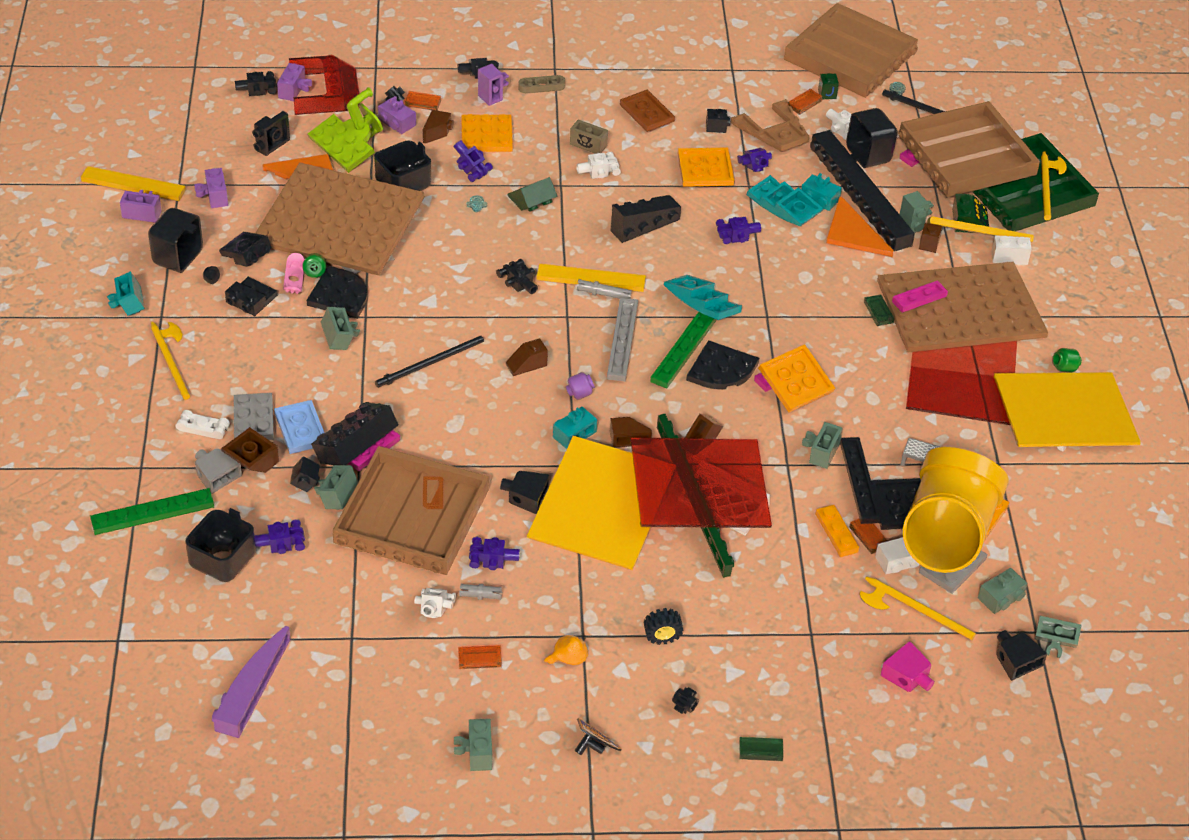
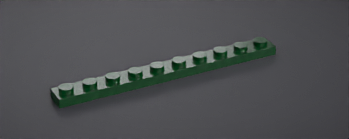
M660 414L657 419V430L672 464L676 466V473L722 577H729L734 567L733 557L729 556L726 542L720 537L719 526L715 525L711 509L707 508L706 497L700 492L698 480L694 479L692 466L686 461V453L684 449L681 450L679 437L673 432L671 420L668 421L666 414Z

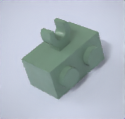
M918 191L903 195L900 216L914 233L920 232L924 228L926 217L932 214L929 208L934 205L931 201H926Z
M327 307L321 320V325L328 346L334 350H347L352 338L357 337L360 333V329H356L358 323L349 322L345 308Z
M824 422L818 436L813 432H806L802 445L812 447L809 463L828 469L840 445L842 427Z
M334 465L326 479L318 481L320 487L316 486L314 489L316 494L320 495L325 509L339 510L343 509L358 484V480L351 465Z
M1009 568L982 584L978 599L995 614L1000 610H1006L1013 602L1022 600L1026 595L1025 591L1028 583L1012 568Z
M1040 616L1035 639L1050 642L1051 644L1046 649L1047 656H1049L1051 649H1056L1058 651L1057 658H1060L1062 655L1060 645L1077 648L1082 625Z
M469 719V739L461 736L454 737V745H461L460 747H454V754L462 755L465 752H469L470 771L492 770L491 719Z

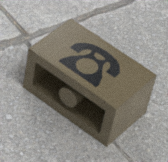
M577 120L570 128V145L594 154L602 153L607 147V129L581 120Z

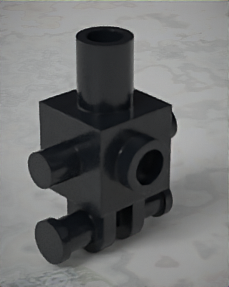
M487 58L469 59V63L457 64L458 73H470V76H474L475 79H478V69L493 64L497 69L499 67L497 61H487Z
M268 71L266 76L263 75V72L247 73V80L235 81L236 91L248 90L249 96L266 95L265 90H268L269 94L276 93V78L272 71Z
M521 258L516 262H509V265H503L502 269L496 270L499 278L507 275V280H505L506 286H512L517 292L525 289L530 294H534L538 289V286L533 282L535 270L528 268Z

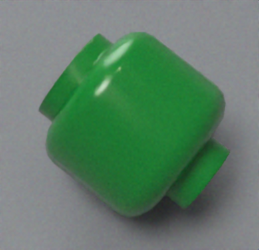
M318 253L307 255L302 264L304 273L311 278L322 276L326 270L325 258Z
M1061 348L1053 355V365L1061 372H1075L1082 363V358L1075 349Z

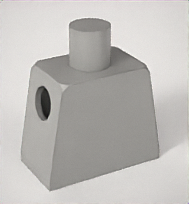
M219 448L209 453L201 449L195 455L197 459L195 461L196 473L205 487L210 489L211 494L242 476L241 464Z

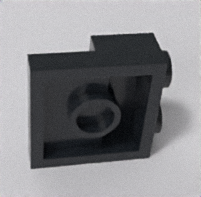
M282 111L273 118L265 116L254 124L252 134L255 137L256 143L253 146L257 152L267 156L290 140L287 112Z
M243 231L219 249L221 256L233 258L235 264L248 267L256 263L259 257L269 253L272 246L267 235Z
M249 276L241 283L236 281L225 291V299L229 305L235 306L253 316H256L278 296L277 290Z

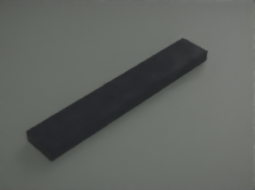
M841 438L840 446L860 523H881V515L860 438Z

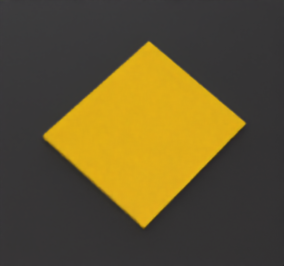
M1112 372L994 373V379L1018 447L1141 444Z
M573 436L530 527L527 538L633 570L676 466Z

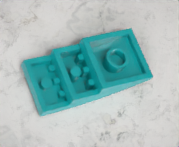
M771 175L750 188L746 194L772 214L800 227L824 209L799 187L794 190L785 181L780 184Z
M684 275L664 281V286L677 298L691 308L714 319L720 320L742 311V305L728 301V294L714 290L715 283L691 275Z

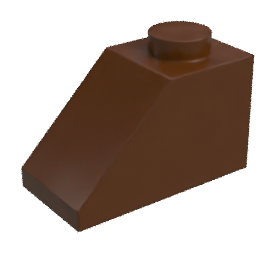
M431 110L422 130L423 143L426 144L448 135L449 130H452L454 121L451 120V113Z
M925 223L919 249L936 253L943 227Z
M540 338L525 342L506 361V366L513 376L546 367L548 350Z
M699 413L681 442L680 447L696 456L715 441L723 426L710 416Z
M631 417L610 418L612 447L651 445L652 430Z

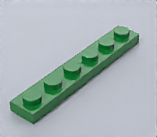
M698 312L652 374L650 382L667 389L716 322V319Z
M207 488L90 515L94 534L99 535L214 508V501L210 489Z

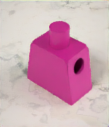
M910 641L883 663L881 676L907 692H911L918 685L928 691L935 682L929 677L931 663Z

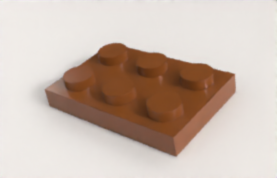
M648 89L620 99V106L646 132L675 121V116Z

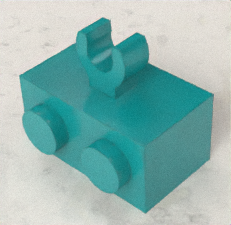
M820 173L818 176L812 174L802 184L801 190L822 208L830 211L838 203L842 187L831 183L830 177H827L825 180L822 179V174Z
M130 271L114 278L116 293L107 296L109 306L116 308L120 304L127 316L145 309L141 286Z
M582 406L580 408L577 407L576 410L569 412L567 416L553 424V438L566 449L573 436L587 439L597 432V418Z

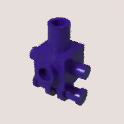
M462 140L453 146L460 154L456 161L458 168L464 170L466 174L472 173L468 175V179L471 182L481 179L487 175L488 171L493 169L491 163L487 162L485 165L482 163L485 160L483 152L481 150L478 151L475 146L468 149Z
M763 148L745 151V155L737 156L739 164L747 165V168L754 172L762 171L764 167H769L768 160L772 159L771 152L766 153V150Z
M746 216L729 218L727 224H724L723 219L716 221L719 237L723 239L724 244H729L730 242L744 243L749 241V234L761 232L760 222L748 223Z
M300 520L291 521L290 528L288 522H275L272 525H267V534L255 535L256 547L270 545L271 553L279 554L292 551L291 545L294 544L295 550H304L305 544L303 542L305 541L303 528L300 527Z
M480 537L472 538L473 544L470 546L469 559L471 560L469 566L476 569L480 565L479 562H483L484 568H489L490 570L503 569L504 560L519 561L520 549L505 548V540L493 537L492 539H484V544H481L482 539Z

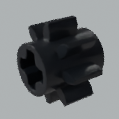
M393 86L385 92L387 96L385 100L387 101L396 96L397 101H403L405 99L403 97L405 92L401 87L396 88Z
M685 687L684 690L679 688L672 698V702L676 704L674 709L681 714H686L687 711L692 713L699 702V699L695 697L697 692L690 687Z

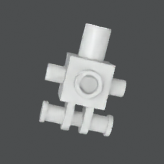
M829 109L826 117L832 121L831 130L846 140L851 113L846 110L837 113L835 110Z
M607 152L606 155L605 153L588 155V162L576 164L578 174L589 172L592 179L608 177L611 171L614 176L621 173L617 158L614 157L613 152Z
M434 588L422 589L421 596L415 597V604H421V614L424 616L438 618L443 615L446 608L452 609L456 593L451 594L447 593V590Z

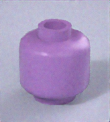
M584 372L569 377L568 385L565 386L569 396H574L576 400L591 395L592 389L595 388L590 375H586Z

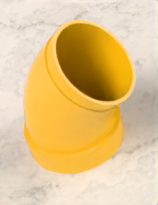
M938 447L928 451L919 474L921 482L903 525V540L907 551L917 563L932 571L948 573L967 567L979 555L996 506L1004 498L1009 478L998 464L980 454L961 448Z

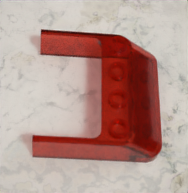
M334 55L289 58V63L305 66V75L324 74L326 94L293 97L295 115L348 111V102L360 94L356 68Z

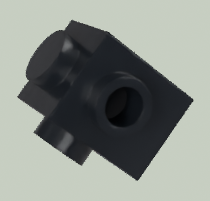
M707 109L706 132L726 133L727 126H730V116H727V109Z
M303 456L293 467L290 484L308 492L320 480L318 476L320 465Z

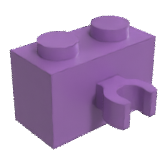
M292 63L287 65L277 82L278 98L295 101L301 90L309 92V86L312 87V80L305 79V66Z
M493 64L478 69V96L489 106L502 101L503 86L509 84L505 80L509 75L505 72L501 73Z
M396 96L378 106V119L400 134L416 126V112L405 106L402 100L397 101Z
M222 168L205 170L206 184H194L196 197H203L208 194L211 208L228 206L227 190Z
M143 190L139 192L125 191L120 200L122 218L156 222L162 212L160 196L154 195L152 191L149 194L144 193Z

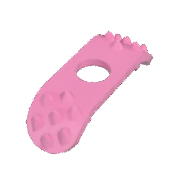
M292 253L287 258L283 290L286 293L289 291L291 294L302 292L304 274L302 264L304 257L300 253ZM296 276L299 280L294 282L289 280V277Z

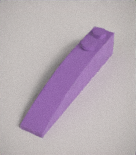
M288 626L283 627L252 656L237 675L228 692L223 694L221 705L218 709L214 710L212 715V722H214L216 732L240 738L291 640Z

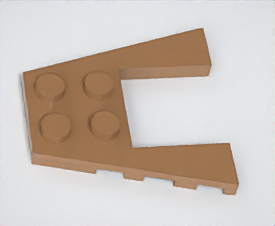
M787 99L772 104V110L786 122L762 129L745 113L731 117L732 125L779 151H785L809 142L808 133L803 125H800L798 117L793 114V109L788 105Z

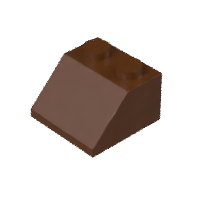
M250 427L221 448L222 452L251 471L266 473L279 463L278 446Z

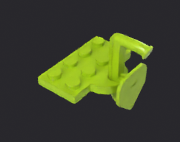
M369 87L348 102L347 109L351 119L343 122L333 114L308 133L309 138L348 173L375 153L374 149L366 142L375 134L383 131L378 117L361 103L366 98L373 96V92Z

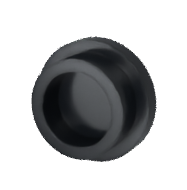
M216 266L207 267L203 272V278L209 284H215L220 277L219 269Z

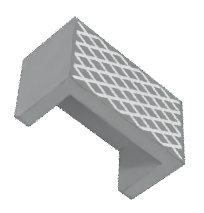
M908 438L900 466H905L907 458L924 462L927 452L940 446Z

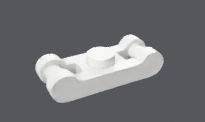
M183 410L180 416L181 419L177 421L175 426L179 431L222 439L225 434L224 430L229 427L230 422L226 418L216 419L193 414L189 410Z

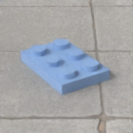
M312 400L274 408V413L289 453L313 449L311 443L317 440V437L323 434L324 430Z

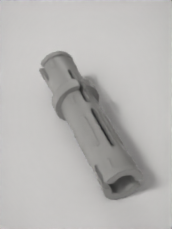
M578 280V291L590 292L595 296L599 294L618 299H631L632 290L599 284L598 281Z

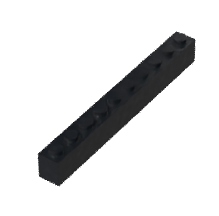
M827 130L812 134L811 150L815 152L819 160L823 162L827 170L831 172L835 180L848 193L852 201L856 203L860 211L864 213L893 251L912 247L914 231L832 131Z

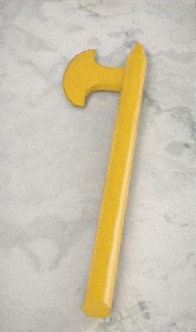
M1043 152L1041 167L1044 219L1050 220L1049 168H1054L1058 170L1059 174H1063L1067 166L1061 157H1058L1057 161H1050L1046 152Z
M151 322V330L183 399L188 400L190 394L164 340L166 337H173L179 342L182 339V331L179 326L172 322H168L169 328L160 330L154 322Z
M865 577V580L876 588L870 594L860 591L861 599L869 606L881 610L890 608L882 601L884 595L888 594L968 639L973 640L976 633L875 578Z

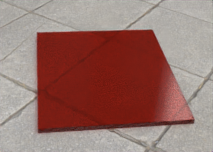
M1017 341L912 352L906 409L1011 425L994 379V373H1015Z
M631 438L630 443L641 527H772L757 439Z

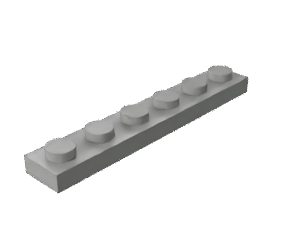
M620 298L607 380L626 382L638 307L637 299Z

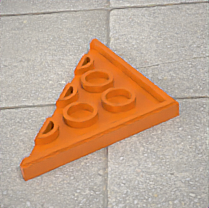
M328 154L263 164L264 171H271L276 176L286 180L291 177L299 162L333 170Z
M839 197L826 243L893 257V249L843 197Z

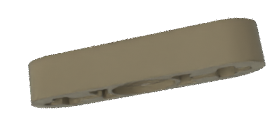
M561 75L522 78L518 82V90L521 93L561 91L565 88V78Z

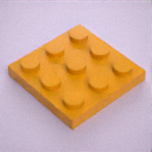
M461 115L462 142L468 149L475 146L478 151L481 150L482 152H513L511 115Z
M728 147L678 148V160L683 187L734 186V176Z
M805 344L764 362L758 367L788 413L835 390L834 385Z

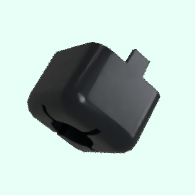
M879 108L855 112L850 117L846 145L851 152L850 155L863 168L885 164L891 161L893 157L898 130Z
M403 141L374 154L375 178L377 181L417 191L424 190L430 186L432 180L431 159L426 155L425 146L420 141L418 145L413 141Z
M177 208L167 209L148 231L153 262L158 266L178 273L185 271L199 255L203 247L200 217Z
M232 508L229 509V513L222 510L210 511L185 540L190 566L221 582L233 580L256 552L254 527L242 520L240 512ZM231 550V554L227 558L221 559L214 556L217 552H229Z

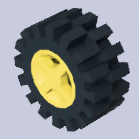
M663 608V611L657 609L656 613L652 611L650 616L647 615L645 617L646 620L644 619L646 637L653 644L655 642L657 645H660L661 642L667 644L668 641L672 643L674 639L678 640L679 636L683 634L681 616L671 608L669 611H667V608Z

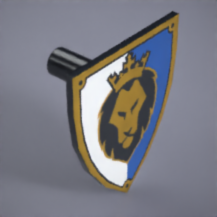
M577 719L581 731L586 734L576 747L575 752L582 755L589 746L602 754L605 746L599 742L615 750H622L598 730L583 720Z

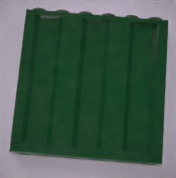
M1042 133L1021 139L1040 161L1037 175L973 191L983 202L984 206L1002 223L1003 227L1015 232L1094 207L1099 196V192ZM1043 152H1046L1050 161H1057L1058 157H1061L1067 166L1063 174H1059L1058 170L1054 168H1049L1050 220L1044 219L1041 167Z

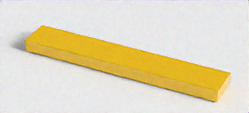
M87 166L81 175L82 182L132 192L143 190L147 194L152 191L154 195H159L160 198L180 201L186 191L184 185Z
M931 216L927 220V223L985 235L1029 237L1031 242H1033L1034 238L1031 234Z
M539 263L537 280L577 285L579 284L578 280L581 279L644 292L646 275Z

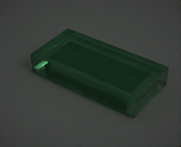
M882 295L864 297V304L877 326L894 323L895 318Z
M739 738V759L783 761V739Z

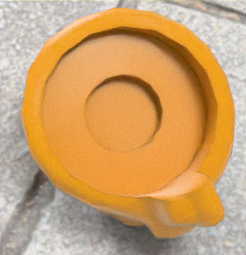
M573 635L562 636L555 643L553 653L547 656L544 662L553 664L561 661L570 665H580L588 657L586 643Z

